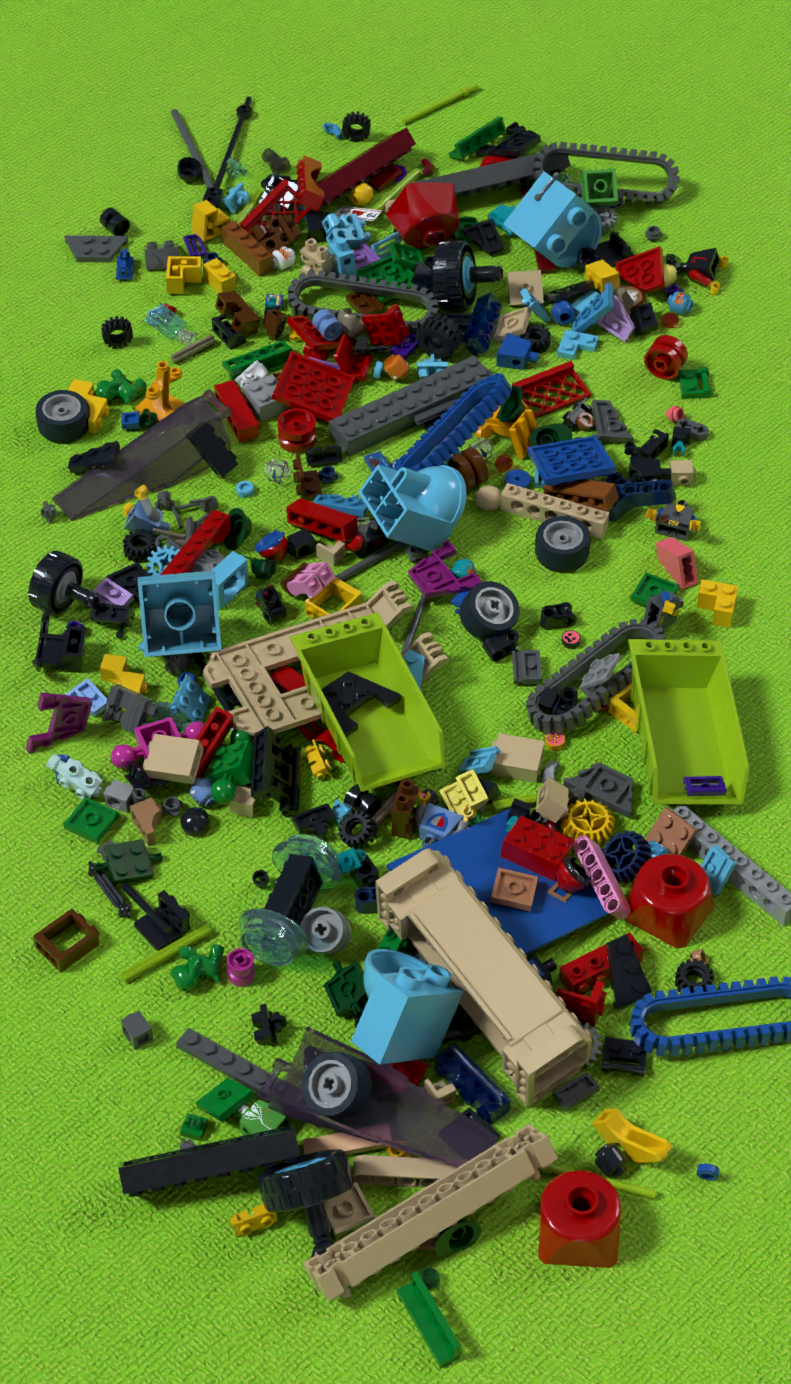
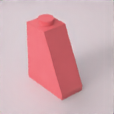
M672 537L657 542L658 560L676 583L680 585L679 587L685 589L698 584L694 550Z

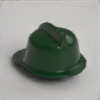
M519 386L511 387L512 392H510V396L500 406V422L509 421L515 423L526 410L522 402V390Z
M561 423L536 428L530 436L532 446L572 440L570 428Z
M234 508L228 513L232 531L224 541L226 548L229 550L238 549L252 531V521L240 508Z
M244 556L250 559L251 571L258 579H271L272 575L276 573L278 563H281V561Z
M465 1218L460 1219L456 1225L447 1227L440 1232L434 1247L435 1253L439 1257H445L471 1247L479 1239L481 1233L480 1226L474 1221H468Z

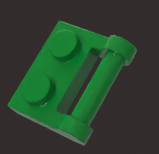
M702 367L699 370H679L678 380L682 399L710 398L713 396V390L710 388L708 378L709 369L707 367ZM697 378H702L703 390H699Z

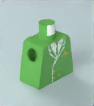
M257 1100L251 1108L244 1104L235 1111V1114L241 1118L240 1131L243 1135L290 1125L289 1112L262 1100Z

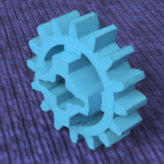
M164 545L162 550L160 547H157L158 552L151 551L153 557H148L147 559L150 563L146 564V567L150 569L147 571L150 576L160 575L180 549L175 551L174 546L168 549L167 545ZM155 566L159 568V574L155 571Z

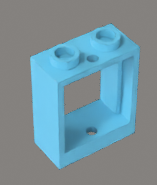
M234 551L211 570L215 571L218 610L226 606L248 585L247 559Z

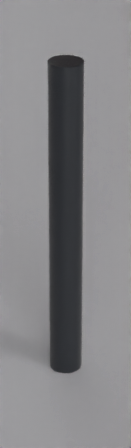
M124 883L121 888L166 934L170 933L172 927L128 883Z

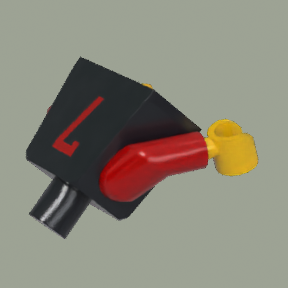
M716 248L693 252L689 255L687 262L680 263V273L687 272L689 280L698 281L706 287H711L710 293L717 295L721 285L719 282L712 283L711 281H714L718 267L721 269L727 268L729 259L727 256L719 257Z
M375 519L359 527L352 540H347L343 543H345V549L354 551L358 558L361 559L388 545V538Z

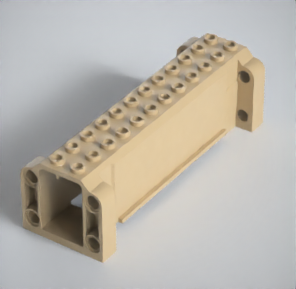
M427 848L375 881L378 918L388 931L393 929L401 941L409 937L411 943L429 965L441 966L452 974L450 981L464 991L459 1004L502 1057V1069L515 1084L516 1094L528 1108L575 1076L582 1069L583 1064L590 1058L592 1036L587 1029L581 1028L576 1015L573 1012H568L563 999L560 996L556 997L552 992L553 989L547 980L543 981L539 976L540 973L534 964L530 965L526 960L527 957L521 948L518 949L513 944V938L508 932L505 933L501 929L499 920L496 917L492 918L488 913L489 910L483 901L479 902L471 886L467 887L463 882L464 879L458 870L454 871L446 855L442 856L438 850L432 851L430 848Z

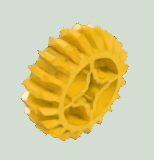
M584 799L583 802L577 800L575 804L570 803L567 814L561 819V828L564 835L575 841L580 836H586L600 846L601 842L605 843L608 839H611L610 836L615 831V818L612 810H608L607 805L602 806L601 801L595 803L593 799L591 802H587Z

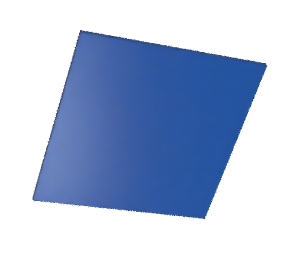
M510 809L387 864L386 867L392 871L427 848H430L432 851L438 850L442 856L446 855L454 871L458 870L464 879L463 882L467 887L471 886L479 902L483 901L489 910L488 913L492 918L496 917L499 920L501 929L511 935L514 940L513 944L518 949L521 948L526 955L610 915L604 910L594 888L590 884L589 887L584 888L582 891H575L564 903L547 893L557 882V879L554 882L500 857L503 840L508 834L505 830L508 827L506 824ZM498 867L538 876L531 911L490 902ZM558 887L554 892L564 897L569 891L561 890Z

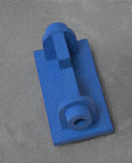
M123 249L120 252V257H117L116 280H133L134 256L130 257V252L127 249Z

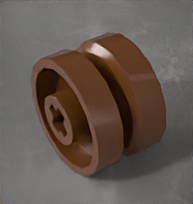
M473 447L462 450L460 454L452 455V458L446 461V466L456 469L462 475L466 485V492L474 489L475 486L487 483L489 479L485 460Z

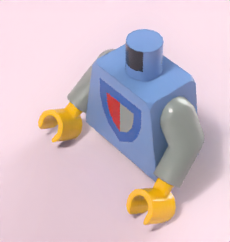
M141 485L134 493L141 500H138L134 506L129 502L123 506L122 514L127 517L124 529L135 532L136 529H138V532H141V529H144L145 533L148 530L150 534L156 533L153 531V528L168 531L170 524L162 521L163 511L152 506L149 498L145 496L148 493V488L145 485Z
M422 789L419 790L418 798L420 803L417 804L415 824L416 830L419 831V838L423 840V848L467 829L470 824L468 822L469 819H473L476 816L474 809L470 815H467L468 806L462 809V816L431 803L425 805L430 800L431 794L428 791L427 797L421 798Z

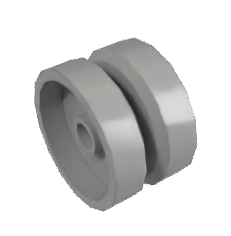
M317 907L310 910L303 917L300 924L302 942L307 948L324 955H334L341 952L347 947L351 939L352 928L349 920L344 914L328 907Z

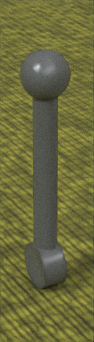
M555 172L553 174V178L548 182V184L543 188V190L539 194L535 195L534 199L536 201L541 200V196L544 194V192L549 188V186L554 182L555 179L559 178V173Z

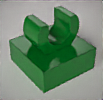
M187 1113L180 1130V1136L201 1141L208 1125V1118Z

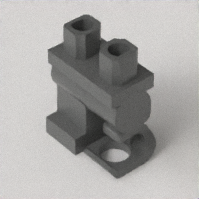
M118 684L111 686L106 701L109 704L106 706L102 721L121 722L120 727L135 734L134 728L150 724V722L146 721L148 715L156 717L160 707L152 703L153 699Z

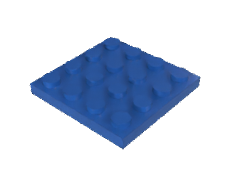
M596 435L527 447L528 455L546 486H555L563 482L571 483L580 479L588 480L593 477L609 476L616 473L614 463Z

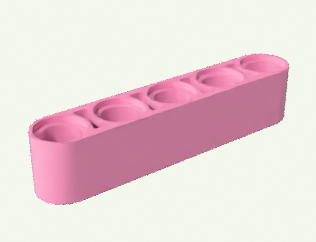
M586 836L578 837L574 843L575 852L588 878L591 876L590 882L604 910L617 919H625L630 913V905L600 846Z

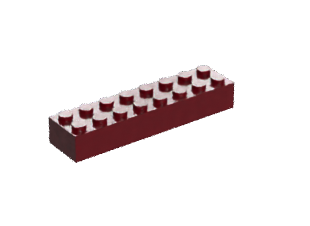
M406 127L388 136L316 182L317 186L324 191V200L320 208L330 204L335 198L344 195V192L353 189L358 183L364 182L369 176L378 173V170L389 166L392 161L398 160L403 154L405 155L412 151L411 147L416 145L408 128Z

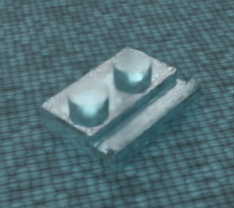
M162 303L145 320L172 341L187 325L186 321Z

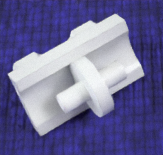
M257 360L240 374L235 381L243 387L264 378L268 374L267 369Z

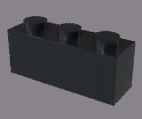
M201 422L185 436L216 476L223 478L238 465L235 461L237 458L232 451L228 452L225 448L226 443L224 440L214 434L215 429L210 423Z

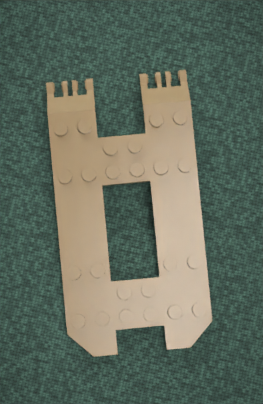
M396 580L386 582L366 603L244 641L219 651H213L208 664L203 670V677L211 689L229 684L243 707L228 711L233 714L232 725L234 728L254 736L255 733L268 726L273 729L274 734L321 719V714L312 696H309L306 686L280 694L267 671L300 660L289 638L290 636L377 612L389 630L404 614L414 609L411 602H407L408 598L403 590L398 589L399 584ZM431 632L421 634L401 654L403 657L406 651L410 649L425 657L422 684L439 667L448 664L450 661L446 654L441 655L443 649L437 641H433L434 636Z

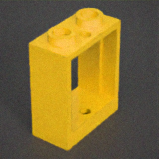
M335 577L315 597L305 600V614L313 619L329 615L330 613L319 606L331 595L346 602L339 611L362 604V592Z
M629 684L609 700L610 709L608 712L637 733L636 712L624 703L631 698V684Z

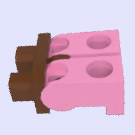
M328 562L302 563L287 578L282 580L280 585L285 592H288L290 597L307 594L308 598H313L336 576Z

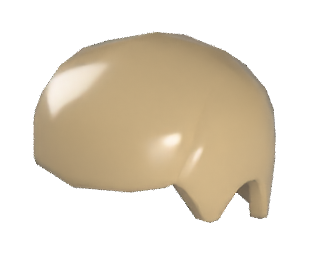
M487 485L481 487L476 493V506L482 510L490 512L500 506L501 492L498 488Z

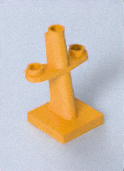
M160 361L157 364L156 380L147 389L146 398L135 407V411H139L141 415L143 410L148 408L150 412L157 414L155 423L163 427L164 421L167 418L172 419L176 415V410L184 408V402L169 395L170 383L180 379L182 371L178 367L170 369L167 362Z
M498 406L499 409L493 412V417L484 419L486 422L482 426H478L479 429L476 431V437L481 441H486L496 433L511 438L517 458L524 459L528 454L527 447H532L530 436L538 428L533 411L526 409L515 423L509 421L503 423L499 420L500 406Z

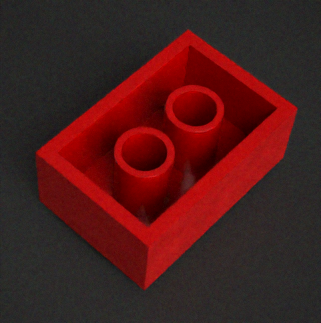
M520 816L503 840L500 857L555 882L558 865L563 861L564 857L572 856L575 840Z

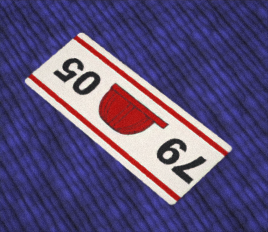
M341 206L335 214L339 217L344 214H357L358 218L374 221L382 211Z

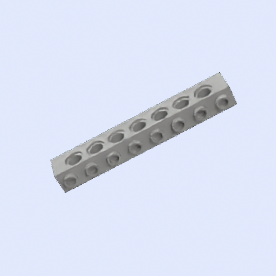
M680 804L673 810L698 829L688 846L692 851L704 860L711 846L718 845L730 856L732 861L737 862L728 881L782 926L791 920V893L685 805Z

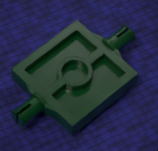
M143 839L105 845L103 850L106 861L95 863L94 869L95 872L107 870L111 875L113 885L153 878L154 873L151 862L162 861L163 857L161 852L149 854Z
M337 960L332 964L336 974L323 986L337 1016L342 1018L353 1010L355 1017L360 1018L363 1013L360 1004L368 999L364 987V971L361 964L357 961L343 968L341 962Z

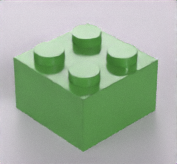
M616 169L585 170L581 173L583 201L590 207L616 205L618 202Z

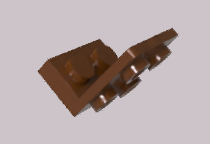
M297 452L295 453L296 459L293 460V469L296 470V472H293L294 483H298L296 485L297 496L300 495L301 499L314 501L318 494H322L318 471H303L300 454Z

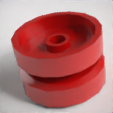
M661 335L656 338L645 354L644 363L648 371L657 378L664 380L672 379L688 359V351L682 341L676 337Z
M294 408L283 412L278 418V442L280 446L292 453H302L309 450V448H313L316 443L315 416L308 410Z

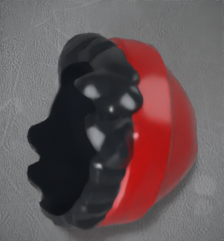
M564 857L563 861L558 865L556 874L557 885L561 890L575 892L589 887V882L592 878L591 876L588 878L585 869L574 862L575 857Z

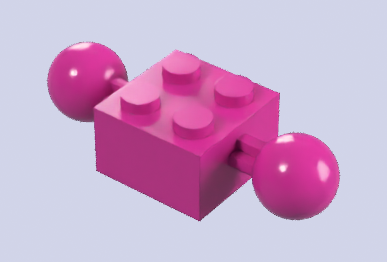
M172 717L134 728L137 747L132 748L126 744L117 745L111 752V762L119 769H127L128 765L135 761L136 758L143 757V760L148 758V747L150 741L153 740L154 734L196 739L205 724L199 721L192 722L186 727L185 732L179 733Z

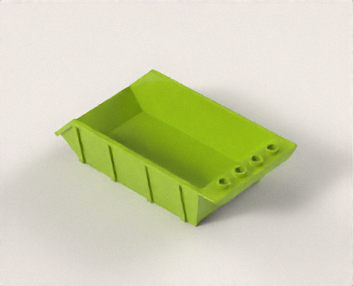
M378 612L289 637L301 662L307 693L309 696H312L321 714L322 722L326 724L337 745V751L342 755L351 772L352 780L359 785L360 791H366L446 767L443 731ZM349 671L402 695L401 701L389 709L376 698H373L350 713L348 716L358 724V730L345 737L321 689Z
M628 639L632 662L631 701L634 702L637 731L640 733L644 754L643 763L646 764L649 794L653 796V803L743 804L750 768L722 641ZM722 776L727 792L725 796H687L686 784L683 783L684 777Z

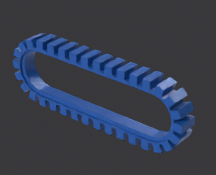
M495 373L493 376H486L485 380L477 381V385L470 386L468 388L469 391L463 392L460 396L461 398L457 399L454 405L447 409L448 412H444L440 416L441 419H437L433 423L435 426H430L427 429L428 433H424L420 437L421 440H417L413 444L415 447H410L406 451L408 454H403L400 457V461L395 463L393 469L398 471L404 467L418 472L427 467L445 465L444 461H449L452 458L451 454H455L459 450L457 447H462L465 444L464 440H469L472 437L471 433H475L479 429L478 426H482L486 422L484 419H489L492 416L491 412H496L499 409L498 405H502L506 401L505 399L510 396L512 388L504 375Z
M777 976L770 977L768 984L765 978H759L755 986L752 979L744 980L743 987H741L740 981L732 982L730 989L727 983H719L718 990H716L714 984L706 986L705 992L702 986H695L692 994L689 987L681 988L680 995H678L676 989L668 990L667 997H665L664 990L656 991L655 998L649 993L643 996V1001L639 999L632 1010L629 1024L631 1037L635 1036L634 1042L638 1046L645 1044L644 1051L651 1054L655 1048L657 1049L656 1056L663 1057L666 1050H669L671 1057L678 1056L680 1049H682L683 1055H689L692 1053L693 1047L696 1053H704L706 1045L709 1052L717 1051L718 1044H720L722 1050L730 1049L731 1042H733L734 1048H742L744 1041H746L747 1047L755 1046L757 1039L760 1045H766L770 1037L773 1044L781 1043L782 1036H784L785 1042L791 1041V1021L668 1037L659 1036L651 1032L647 1028L644 1019L649 1014L657 1011L776 996L791 998V977L783 976L782 983H779Z

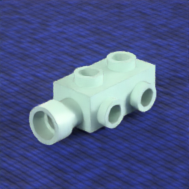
M54 753L47 762L46 767L58 772L57 779H59V784L67 789L71 787L76 791L75 795L82 800L85 797L91 799L93 796L96 798L102 791L100 786L103 780L100 779V776L84 768V765L78 760L74 761L70 758L65 763L61 760L60 756Z

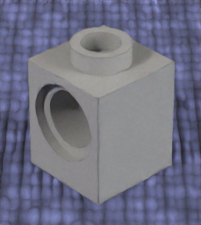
M113 780L104 791L106 806L128 813L133 801L132 792L135 789L131 785Z

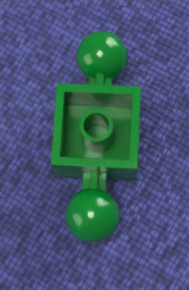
M234 728L230 735L232 745L218 748L210 765L207 777L214 783L211 787V796L219 804H228L233 801L236 796V785L242 786L251 783L254 736L245 731Z

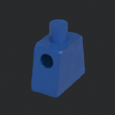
M507 333L497 353V367L523 370L528 361L538 362L539 353L531 351V341Z

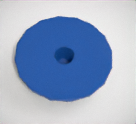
M520 469L511 470L504 477L506 484L509 483L523 488L527 487L531 482L529 473Z

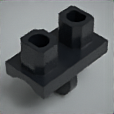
M266 1003L261 1004L260 1011L251 1014L253 1025L256 1028L263 1026V1029L254 1031V1039L258 1045L269 1043L272 1047L277 1046L276 1032H282V1028L287 1025V1019L285 1016L280 1015L279 1012L273 1013L269 1011Z

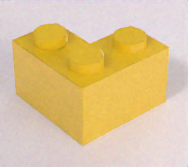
M207 200L193 205L192 233L197 234L203 242L220 236L221 227L230 223V217Z
M168 256L166 271L167 294H184L185 283H201V257Z
M701 580L697 608L714 611L712 625L731 627L738 586Z

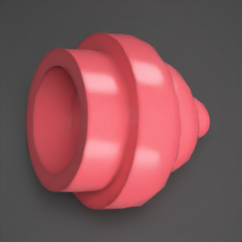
M675 405L666 411V416L672 423H677L678 420L684 418V410Z

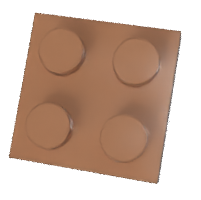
M664 807L645 839L648 842H658L668 849L669 854L683 855L698 829L669 807Z
M498 867L490 902L531 911L538 876Z

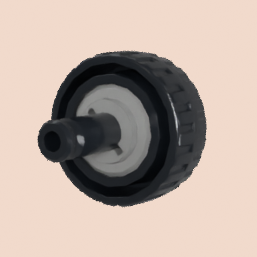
M60 551L49 552L41 559L33 572L28 589L31 605L43 612L51 609V615L64 613L74 600L91 607H96L100 601V595L81 586L83 579L81 562L77 558Z

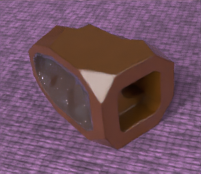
M274 309L267 311L264 323L267 336L271 340H277L282 335L287 321L286 314Z

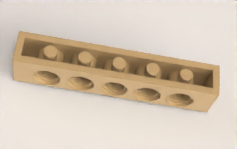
M509 483L506 484L501 494L500 510L539 522H544L557 516L573 517L586 525L591 537L601 540L608 528L609 512Z

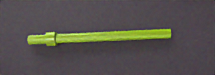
M475 83L469 87L465 86L460 91L403 118L402 123L404 125L460 97H466L471 92L479 89V85Z
M554 1162L547 1168H537L542 1170V1173L549 1175L551 1173L560 1175L565 1172L575 1171L574 1169L555 1165ZM605 1178L616 1190L651 1199L656 1197V1190Z

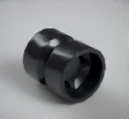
M113 207L105 209L100 216V224L114 236H124L130 228V221Z
M358 784L354 785L344 798L345 806L352 811H363L371 818L380 808L382 802L380 798L373 793H369L368 790L360 791Z

